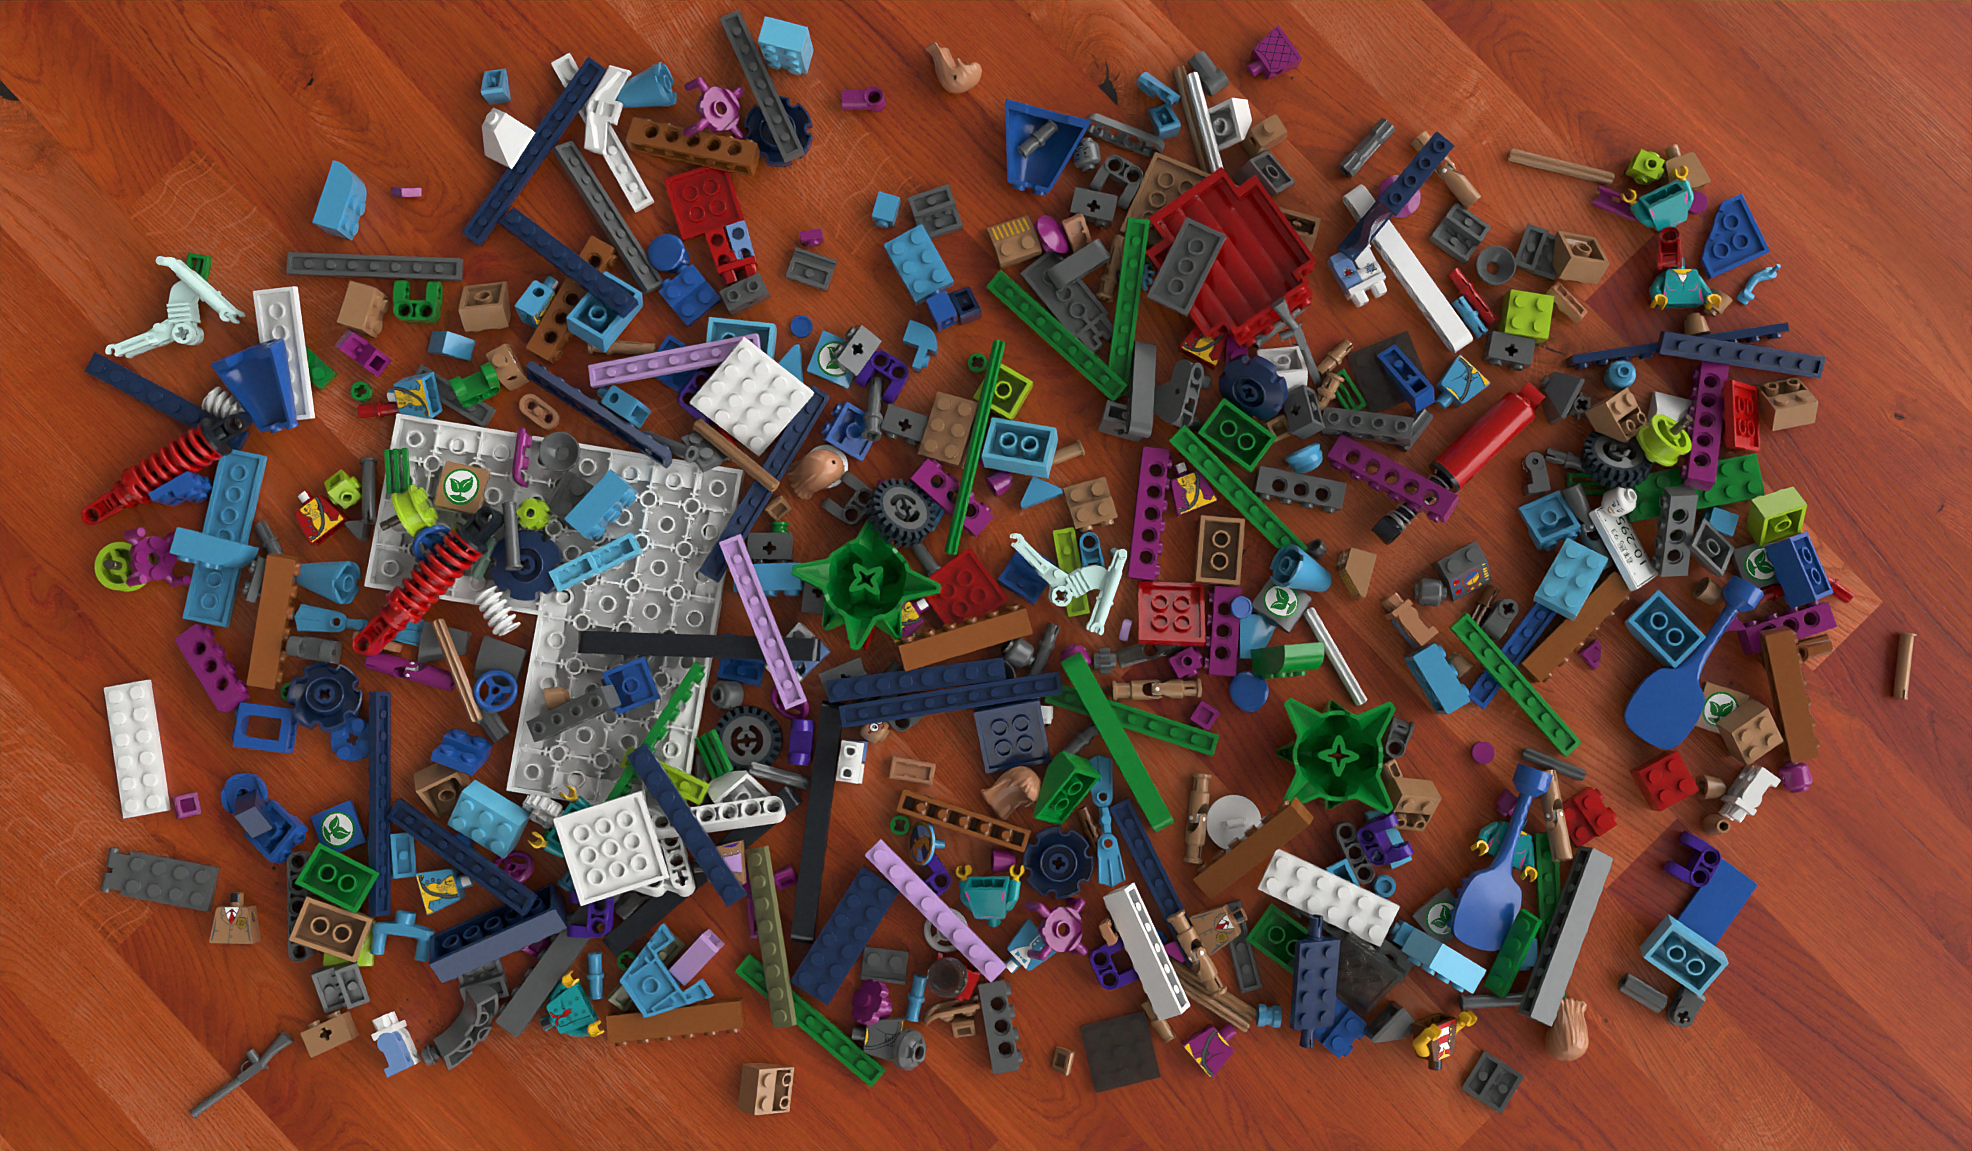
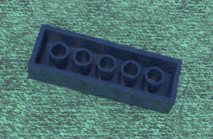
M863 865L790 982L828 1006L896 898L899 890L888 879L868 866Z
M550 883L532 891L538 897L527 915L522 916L505 903L430 936L429 965L440 981L444 983L456 979L464 973L476 970L489 962L497 961L507 954L517 952L525 946L537 943L543 938L560 933L566 929V901L555 883Z

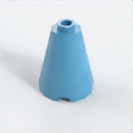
M662 62L652 65L627 80L615 101L621 102L623 104L622 108L675 105L677 93L676 91L672 92L671 85H674V80L669 69Z
M1288 544L1289 547H1282L1278 550L1270 566V569L1273 570V576H1270L1275 585L1316 592H1324L1331 586V574L1300 547Z
M351 561L303 563L300 576H296V582L338 604H349L355 599L360 586H356L357 579H361V572L359 566Z

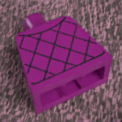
M1278 25L1253 49L1251 58L1254 62L1246 66V69L1251 77H1255L1262 72L1266 79L1269 80L1299 66L1302 57Z

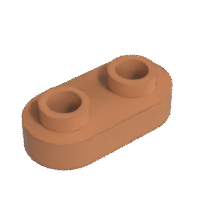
M527 394L521 398L519 402L521 412L546 430H552L559 425V413L534 394ZM530 403H535V408L530 410ZM551 415L553 419L550 423H547L546 418Z

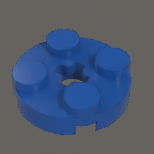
M348 717V725L346 727L330 732L331 747L340 759L359 761L369 756L368 721L359 717ZM352 733L354 736L358 735L359 737L356 740V745L349 742L350 734Z
M236 774L226 781L227 784L221 792L223 807L227 812L234 815L236 799L243 794V789L246 792H250L258 788L265 806L269 802L268 788L257 774Z

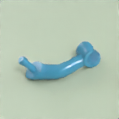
M1776 264L1773 268L1767 267L1750 276L1744 289L1738 294L1737 300L1747 305L1749 300H1753L1755 297L1751 293L1754 286L1758 282L1775 278L1777 276L1776 271L1781 268V265Z

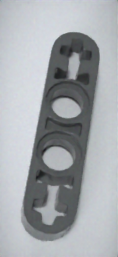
M1090 113L1086 117L1087 120H1091L1086 130V133L1149 158H1153L1155 152L1162 154L1165 143L1158 136L1097 113ZM1108 129H1116L1119 135H1112ZM1135 136L1139 139V142L1133 143L1129 140V137Z

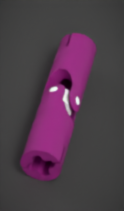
M383 652L376 656H367L365 667L370 670L450 692L456 686L451 672L445 669L417 663Z

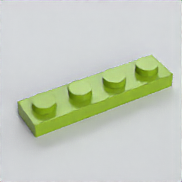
M1074 527L1054 530L1053 537L1059 569L1069 574L1077 568H1082ZM1086 593L1078 598L1072 597L1070 603L1066 605L1068 617L1090 614Z
M628 747L619 767L626 769L630 763L626 756L637 750L636 748ZM659 760L683 798L701 805L711 784Z

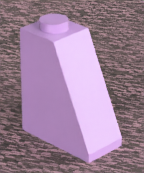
M710 929L704 932L669 969L677 984L680 985L682 983L685 986L725 943Z

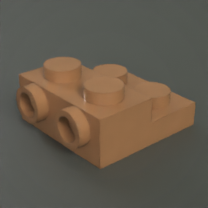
M1105 477L1063 488L1075 531L1080 530L1081 533L1091 531L1093 526L1101 524L1102 527L1114 524V520L1118 518Z

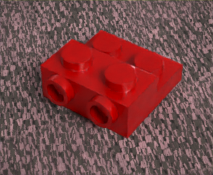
M1585 787L1562 803L1569 839L1577 849L1579 846H1583L1596 836L1600 837L1617 825L1615 822L1617 818L1615 812L1610 807H1605L1602 803L1604 796L1597 788Z

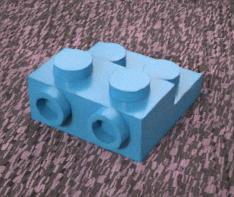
M1559 490L1518 509L1520 516L1529 529L1528 534L1538 551L1541 549H1545V551L1552 550L1557 546L1558 542L1566 541L1567 538L1574 540L1579 533L1581 526Z

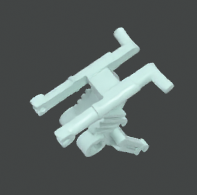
M158 256L156 263L170 267L176 273V276L181 279V281L173 285L170 291L169 302L166 304L168 307V319L162 323L154 324L153 328L146 333L117 344L108 345L105 353L111 355L113 349H115V356L120 357L126 354L127 358H132L174 341L193 346L201 344L204 340V332L197 326V323H201L198 309L199 298L211 306L223 321L229 322L231 320V322L239 324L240 321L236 319V316L239 315V317L245 318L246 315L244 312L237 310L221 295L220 291L215 290L182 260Z
M1010 534V538H1017V541L1015 543L1012 542L1011 546L1049 584L1048 598L1053 604L1066 606L1070 603L1072 597L1078 598L1089 590H1100L1098 597L1096 596L1097 601L1090 621L1086 624V629L1102 635L1110 607L1114 604L1113 599L1122 576L1127 551L1125 549L1118 550L1115 547L1112 548L1110 554L1113 556L1108 570L1102 566L1091 565L1077 568L1071 573L1066 574L1043 559L1024 540L1021 534ZM1056 591H1064V593L1062 594V596L1064 597L1063 600H1055V598L1057 597V594L1055 593Z

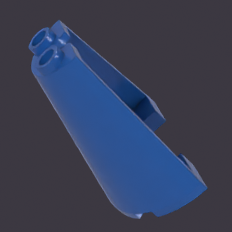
M1006 99L1007 182L1013 184L1012 188L1025 191V187L1034 189L1033 193L1045 196L1046 192L1050 193L1089 127L1091 120ZM1049 120H1052L1058 127V132L1054 133L1045 141L1043 147H1038L1026 159L1021 156L1017 147L1029 139L1033 131L1037 132Z
M283 338L269 340L248 347L246 350L238 353L235 352L210 363L244 411L251 416L253 423L260 432L271 431V433H275L284 429V427L288 430L299 425L295 410L286 345Z

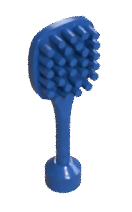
M1731 576L1722 589L1726 606L1705 635L1706 638L1676 668H1658L1646 676L1637 686L1622 712L1625 724L1636 736L1650 745L1666 750L1675 748L1688 736L1697 723L1705 702V696L1699 684L1702 669L1713 648L1737 613L1754 610L1764 596V593L1755 585L1740 577Z
M1517 763L1512 781L1520 793L1501 847L1489 867L1483 870L1471 871L1468 879H1461L1463 887L1457 889L1458 898L1453 900L1454 909L1449 911V915L1452 917L1451 920L1447 921L1446 925L1451 928L1453 936L1459 941L1471 947L1487 951H1496L1502 948L1521 907L1522 892L1512 876L1517 842L1533 797L1536 798L1547 793L1553 775Z

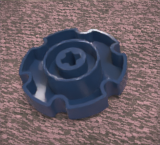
M779 96L806 155L813 141L812 134L807 132L813 127L810 116L801 104L797 103L795 106L790 105L789 98ZM754 105L744 121V128L749 131L744 136V140L749 139L758 144L760 150L759 160L766 158L768 166L786 167L792 165V161L784 162L760 107Z
M1247 354L1232 358L1223 368L1224 372L1219 376V390L1222 398L1228 399L1230 403L1249 417L1256 416L1260 421L1274 417L1281 410L1282 404L1288 397V387L1285 378L1276 373L1278 368L1269 360L1255 355L1253 359L1249 358Z
M519 530L520 562L523 565V569L505 570L507 559L504 537L496 545L491 557L496 560V565L490 568L491 576L500 591L510 590V598L520 601H535L539 599L538 595L540 592L549 595L556 588L549 572L564 563L563 556L558 545L553 540L549 539L544 542L543 533L534 530ZM525 562H529L528 564L531 566L529 570L525 569Z
M328 662L315 663L303 669L305 675L302 678L295 677L292 680L287 697L289 704L295 705L291 713L295 720L308 730H313L314 727L319 726L322 733L338 731L348 725V717H357L361 710L363 692L356 689L360 684L359 679L344 665L339 664L338 667L331 668ZM323 695H325L326 697H327V696H330V698H329V699H326V698H323V699H322V696H323Z
M1054 826L1039 831L1035 835L1037 842L1035 844L1028 843L1023 853L1024 869H1028L1031 872L1027 877V881L1034 890L1044 896H1047L1049 892H1054L1057 899H1062L1077 894L1081 891L1079 883L1081 881L1089 882L1093 873L1094 858L1093 856L1086 855V850L1090 847L1082 835L1072 829H1069L1067 833H1062L1059 826ZM1057 857H1061V861L1064 862L1063 865H1059V868H1055V864L1052 863V860H1057Z

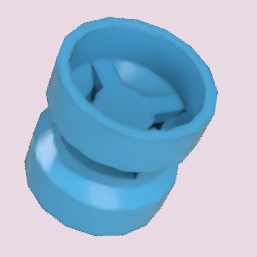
M1258 1003L1256 1026L1264 1027L1265 1025H1271L1273 1028H1280L1282 1019L1281 1006L1273 1005L1272 1007H1267L1265 1004Z

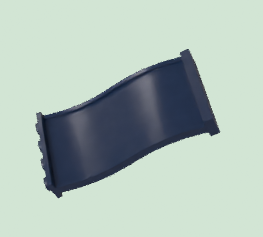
M1436 131L1394 182H1391L1337 249L1354 262L1392 215L1396 217L1455 145Z

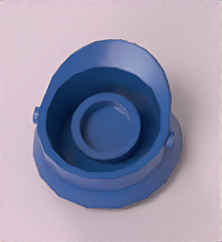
M660 235L654 238L649 245L648 259L658 270L677 273L680 267L689 264V253L681 239L675 235Z
M1253 671L1240 672L1230 682V697L1245 712L1259 710L1268 698V684L1262 679L1261 675L1253 676Z

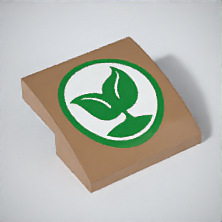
M446 461L439 481L434 506L474 515L482 507L485 499L484 491L491 475L490 471Z
M1703 682L1701 689L1705 696V702L1695 726L1720 734L1716 722L1747 702L1749 695L1709 682Z

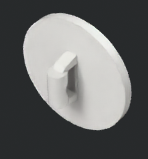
M1227 795L1219 798L1210 807L1207 813V832L1214 843L1227 850L1229 848L1228 844L1236 837L1241 839L1245 836L1244 832L1254 824L1257 827L1262 823L1260 821L1261 815L1256 805L1249 799L1239 795Z

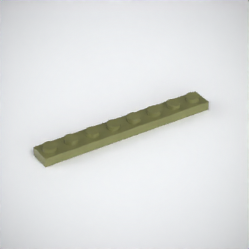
M769 846L746 849L745 853L773 1028L797 1025Z

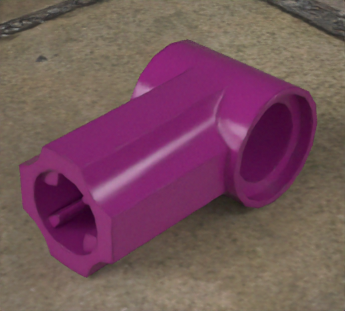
M873 86L865 90H842L843 110H871L872 112H880L886 105L884 94L878 87ZM873 96L880 97L876 103H871L870 99Z

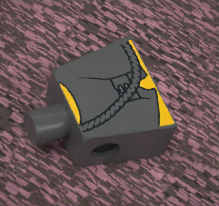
M905 1016L879 1018L877 1023L871 1026L867 1025V1028L854 1026L852 1040L865 1041L864 1053L893 1062V1045L897 1036L903 1031Z

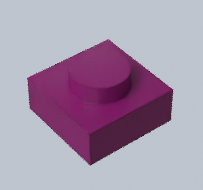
M821 229L800 232L803 246L807 245V247L812 248L824 242Z
M1201 700L1189 719L1209 731L1220 712Z

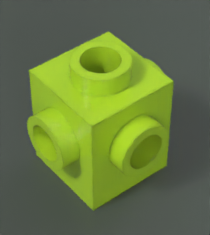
M1641 149L1633 156L1625 174L1634 178L1635 182L1639 184L1649 185L1655 180L1658 181L1664 172L1662 166L1665 160L1660 158L1655 152H1647Z
M342 469L324 482L329 499L335 505L340 504L344 509L356 504L362 497L359 481L354 476L350 478Z
M535 498L524 500L520 503V508L515 511L519 515L517 520L522 527L534 531H539L546 527L549 523L548 521L553 518L548 512L550 511L548 505L543 500L539 501ZM534 511V516L530 517L529 514Z

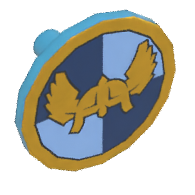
M919 821L913 825L909 833L908 852L914 864L923 866L931 860L935 848H945V841L935 839L933 825L926 821Z

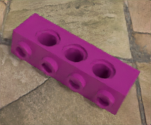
M928 458L924 459L908 480L913 485L920 487L919 490L921 492L924 491L928 498L952 518L956 501L950 502L947 498V493L953 490L958 494L959 485L957 483L959 481L950 473L946 475L941 470L942 466L933 458L931 461ZM934 475L938 476L941 481L938 488L933 487L930 482ZM971 492L968 505L972 506L973 514L970 517L965 516L963 528L973 537H977L994 516L990 513L992 510L985 503L981 502L979 504L973 499L975 495Z
M1214 586L1212 591L1208 592V604H1211V613H1207L1206 626H1210L1209 635L1206 634L1205 648H1208V657L1204 656L1203 669L1207 670V675L1236 676L1239 618L1232 615L1230 604L1234 598L1241 596L1242 588ZM1220 603L1228 606L1229 611L1227 615H1221L1218 612ZM1219 625L1226 627L1227 635L1225 637L1217 635L1216 629ZM1217 647L1224 648L1226 652L1222 660L1215 656Z
M1818 599L1805 604L1806 607L1801 609L1798 607L1785 609V614L1779 616L1777 613L1764 616V621L1758 623L1756 619L1744 622L1745 629L1737 631L1744 654L1761 652L1758 632L1762 631L1764 627L1771 629L1783 626L1784 621L1788 623L1789 628L1796 632L1798 639L1837 627L1829 602H1819ZM1805 614L1809 617L1808 624L1804 622Z
M195 624L174 640L218 711L230 713L239 706L240 702H245L251 698L247 692L248 687L236 675V667L231 662H228L224 656L226 652L223 647L214 640V632L207 626ZM205 645V651L201 653V649ZM216 663V669L212 671V667ZM227 680V687L223 689V684Z

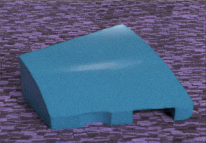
M1147 71L1137 79L1136 86L1152 99L1158 96L1170 107L1173 104L1176 105L1181 99L1180 95Z
M1250 614L1247 618L1239 619L1238 659H1252L1251 649L1265 648L1276 628L1270 624L1269 619L1260 614Z

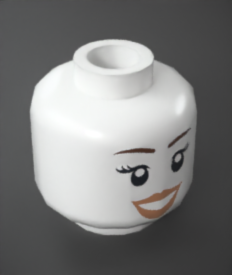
M1618 485L1615 489L1612 488L1604 493L1601 502L1602 508L1613 517L1623 516L1635 509L1637 495L1629 487L1626 486L1624 489Z

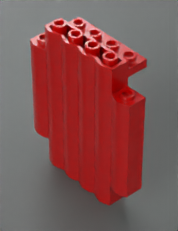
M1220 167L1149 217L1150 224L1162 239V241L1146 251L1147 258L1158 273L1186 217L1226 235V239L1188 314L1205 340L1218 338L1223 334L1222 329L1225 328L1239 349L1243 346L1247 349L1256 343L1255 338L1261 334L1266 336L1275 329L1274 325L1279 321L1285 323L1271 307L1280 297H1285L1292 317V312L1298 308L1302 311L1312 303L1310 300L1313 298V293L1308 288L1309 282L1305 276L1315 269L1313 266L1316 264V259L1256 175L1239 187H1236L1224 169Z

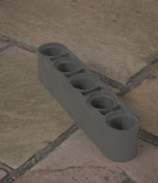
M1134 341L1129 375L1127 435L1149 438L1151 435L1156 344Z
M306 850L292 853L287 858L288 955L294 962L308 960L316 952V949L289 941L301 911L298 908L299 901L304 903L308 895L315 896V893L305 888L301 889L295 884L312 855L311 852ZM299 856L304 859L302 867L297 862ZM300 946L305 948V956L299 953Z

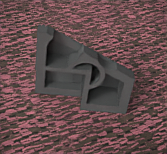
M426 621L424 622L417 663L421 664L445 659L432 623ZM447 627L458 656L467 654L472 632Z

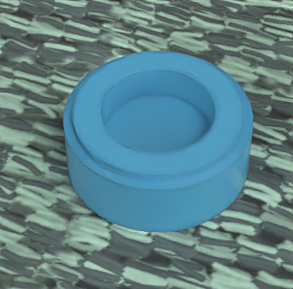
M1382 874L1373 880L1372 887L1377 895L1390 897L1396 890V883L1392 877Z

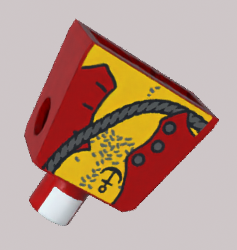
M1195 326L1180 345L1178 352L1215 370L1228 334L1223 331V334L1218 338L1205 340Z
M304 491L297 497L303 507L296 511L295 516L309 543L312 545H321L342 529L347 521H352L326 496L318 495L313 498L309 491Z

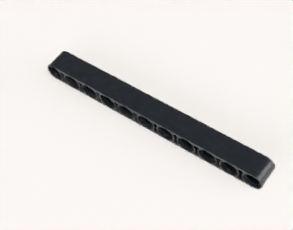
M607 631L578 632L577 653L765 660L758 639L755 636ZM782 637L791 661H820L821 639Z
M823 700L821 705L791 930V941L809 944L814 942L842 732L839 706H843L845 703L841 702L829 703V701Z
M787 785L775 795L782 800L786 815L803 802L790 785ZM773 807L769 812H777L779 807ZM777 823L734 829L715 846L744 840V850H746ZM692 864L691 870L695 881V892L708 880L704 872L695 873ZM680 876L682 886H684L686 880L683 876ZM667 890L662 896L652 897L604 937L602 941L614 956L617 957L689 896L683 897Z

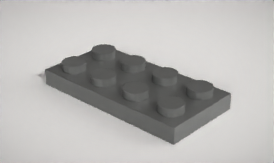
M1186 217L1147 298L1187 317L1226 239V235Z

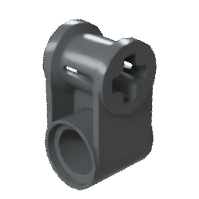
M1512 599L1498 600L1492 607V610L1485 616L1480 628L1491 638L1498 641L1517 615V603ZM1503 605H1508L1509 613H1503L1505 610L1502 607Z
M1396 715L1392 716L1382 742L1383 753L1386 758H1399L1404 754L1415 727L1414 722L1408 723L1398 719ZM1392 742L1395 743L1398 748L1397 752L1394 755L1391 754L1388 749L1390 743Z
M1681 984L1667 1009V1020L1671 1024L1683 1028L1689 1027L1693 1023L1699 1009L1703 1006L1706 994L1703 993L1701 996H1698ZM1678 1013H1680V1015L1683 1016L1681 1020L1677 1016Z

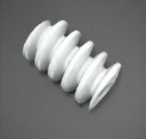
M215 387L209 392L202 403L203 410H207L208 413L222 419L236 412L244 411L238 401L236 402L233 395L229 397V392H222L220 387ZM235 418V424L241 428V420Z
M495 586L479 594L474 602L475 604H481L479 606L481 612L486 611L483 617L484 619H490L488 626L494 627L492 633L502 636L517 628L521 623L512 622L516 615L507 614L512 608L503 607L507 599L499 600L503 592H495L494 590L497 588Z

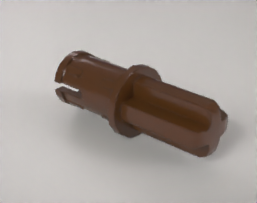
M1487 584L1481 598L1475 602L1476 607L1471 614V618L1479 627L1488 611L1492 610L1491 606L1500 592L1495 586Z

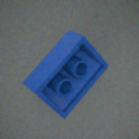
M1808 532L1765 547L1766 557L1774 567L1775 578L1781 584L1784 591V599L1791 609L1834 593Z

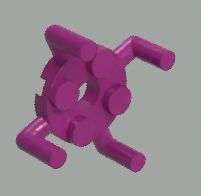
M701 77L685 83L686 91L699 88L702 92L696 104V111L699 113L701 120L685 128V136H692L707 126L714 133L729 130L732 134L730 136L735 139H743V134L736 126L739 121L738 109H740L737 99L744 93L742 87H737L731 91L726 88H709ZM716 104L722 107V115L717 112Z
M136 528L124 532V537L132 545L129 551V555H131V562L129 563L133 573L126 580L128 586L147 583L148 580L157 581L165 579L172 587L191 583L189 576L176 578L171 573L174 564L177 562V556L169 553L175 532H170L164 539L158 536L139 539L138 537H142L146 533L144 528ZM150 553L155 557L153 565L148 560Z
M1068 897L1066 904L1072 906V908L1055 906L1050 910L1042 903L1030 901L1025 903L1026 910L1038 912L1043 917L1038 927V934L1045 944L1041 951L1030 949L1027 952L1029 958L1043 961L1051 951H1069L1071 954L1083 956L1088 953V949L1080 942L1083 931H1081L1082 920L1079 913L1085 906L1084 899ZM1063 923L1065 932L1063 935H1060L1058 928Z

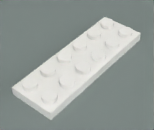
M292 286L253 291L259 341L263 343L277 338L284 339L297 420L315 418L298 287Z
M151 680L105 687L104 693L123 819L171 810Z
M1281 849L1276 850L1272 854L1257 886V889L1309 914L1322 915L1324 921L1381 947L1400 908L1399 905Z

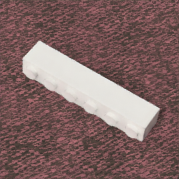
M1133 882L1112 890L1103 897L1106 909L1112 916L1114 926L1123 940L1124 948L1133 962V968L1139 975L1143 990L1150 999L1154 1013L1159 1021L1182 1014L1190 1007V1003L1135 883Z

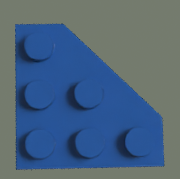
M1742 193L1720 203L1699 259L1708 280L1770 252Z

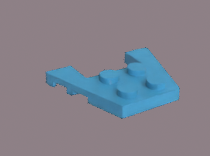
M665 923L660 925L656 933L619 980L645 1018L708 999L714 995L703 978L685 991H682L657 953L676 938Z

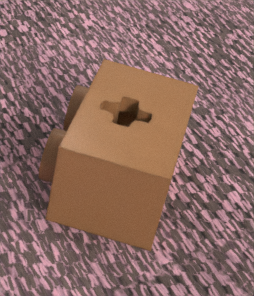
M339 1010L328 1015V1021L321 1023L320 1020L306 1025L308 1030L300 1034L311 1058L359 1036L349 1011L341 1014ZM327 1030H331L332 1034L328 1035Z

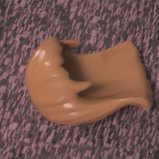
M936 42L926 46V51L933 57L937 78L946 91L954 94L964 93L972 89L979 82L982 69L977 62L968 64L965 61V64H963L957 58L958 65L956 66L948 48H940Z
M818 449L806 454L800 461L791 463L786 474L789 476L790 486L794 488V493H797V497L809 500L815 492L823 490L838 481L844 474L845 465L841 457L835 452L827 449Z
M1017 766L1002 774L993 786L980 791L986 804L990 806L999 818L1007 820L1011 813L1020 805L1025 804L1023 807H1028L1037 801L1042 784L1040 778L1032 769Z
M1563 998L1561 1000L1557 1017L1550 1031L1549 1029L1547 1030L1545 1038L1546 1050L1556 1060H1576L1588 1048L1589 1037L1584 1018L1587 1004L1584 1001L1574 1000L1573 998Z

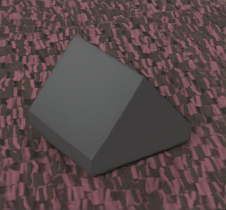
M347 521L345 523V526L358 540H369L370 522L368 524H364L361 521Z

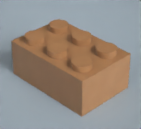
M937 392L918 454L924 459L928 458L931 461L933 458L940 464L963 470L979 402Z
M1205 515L1198 517L1193 583L1234 587L1240 585L1245 519Z
M308 895L289 941L356 962L375 916H369V914L360 911L355 914L331 901Z

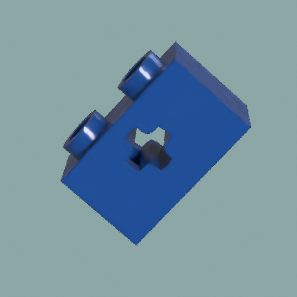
M937 290L928 295L929 298L926 299L927 310L938 332L958 323L957 312L946 290L943 292Z

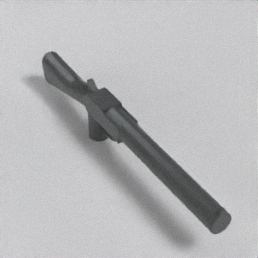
M1280 297L1271 306L1289 327L1279 332L1280 338L1283 341L1295 336L1297 344L1291 343L1290 339L1289 342L1292 346H1299L1315 389L1318 391V387H1321L1323 382L1301 329L1302 321L1297 323L1293 319L1285 297Z
M282 1031L261 1058L254 1048L248 1051L246 1056L249 1060L242 1064L241 1074L191 1109V1115L198 1119V1115L263 1069H269L266 1064L276 1053L293 1043L294 1039ZM251 1061L253 1065L243 1071V1066Z

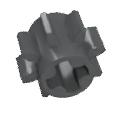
M1583 392L1579 393L1567 416H1574L1575 421L1579 420L1581 416L1587 418L1585 412L1593 407L1590 406L1591 397L1586 398L1583 397ZM1578 403L1581 404L1579 410L1576 408Z
M1099 648V653H1093L1094 670L1099 669V674H1111V669H1116V653L1110 652V648Z

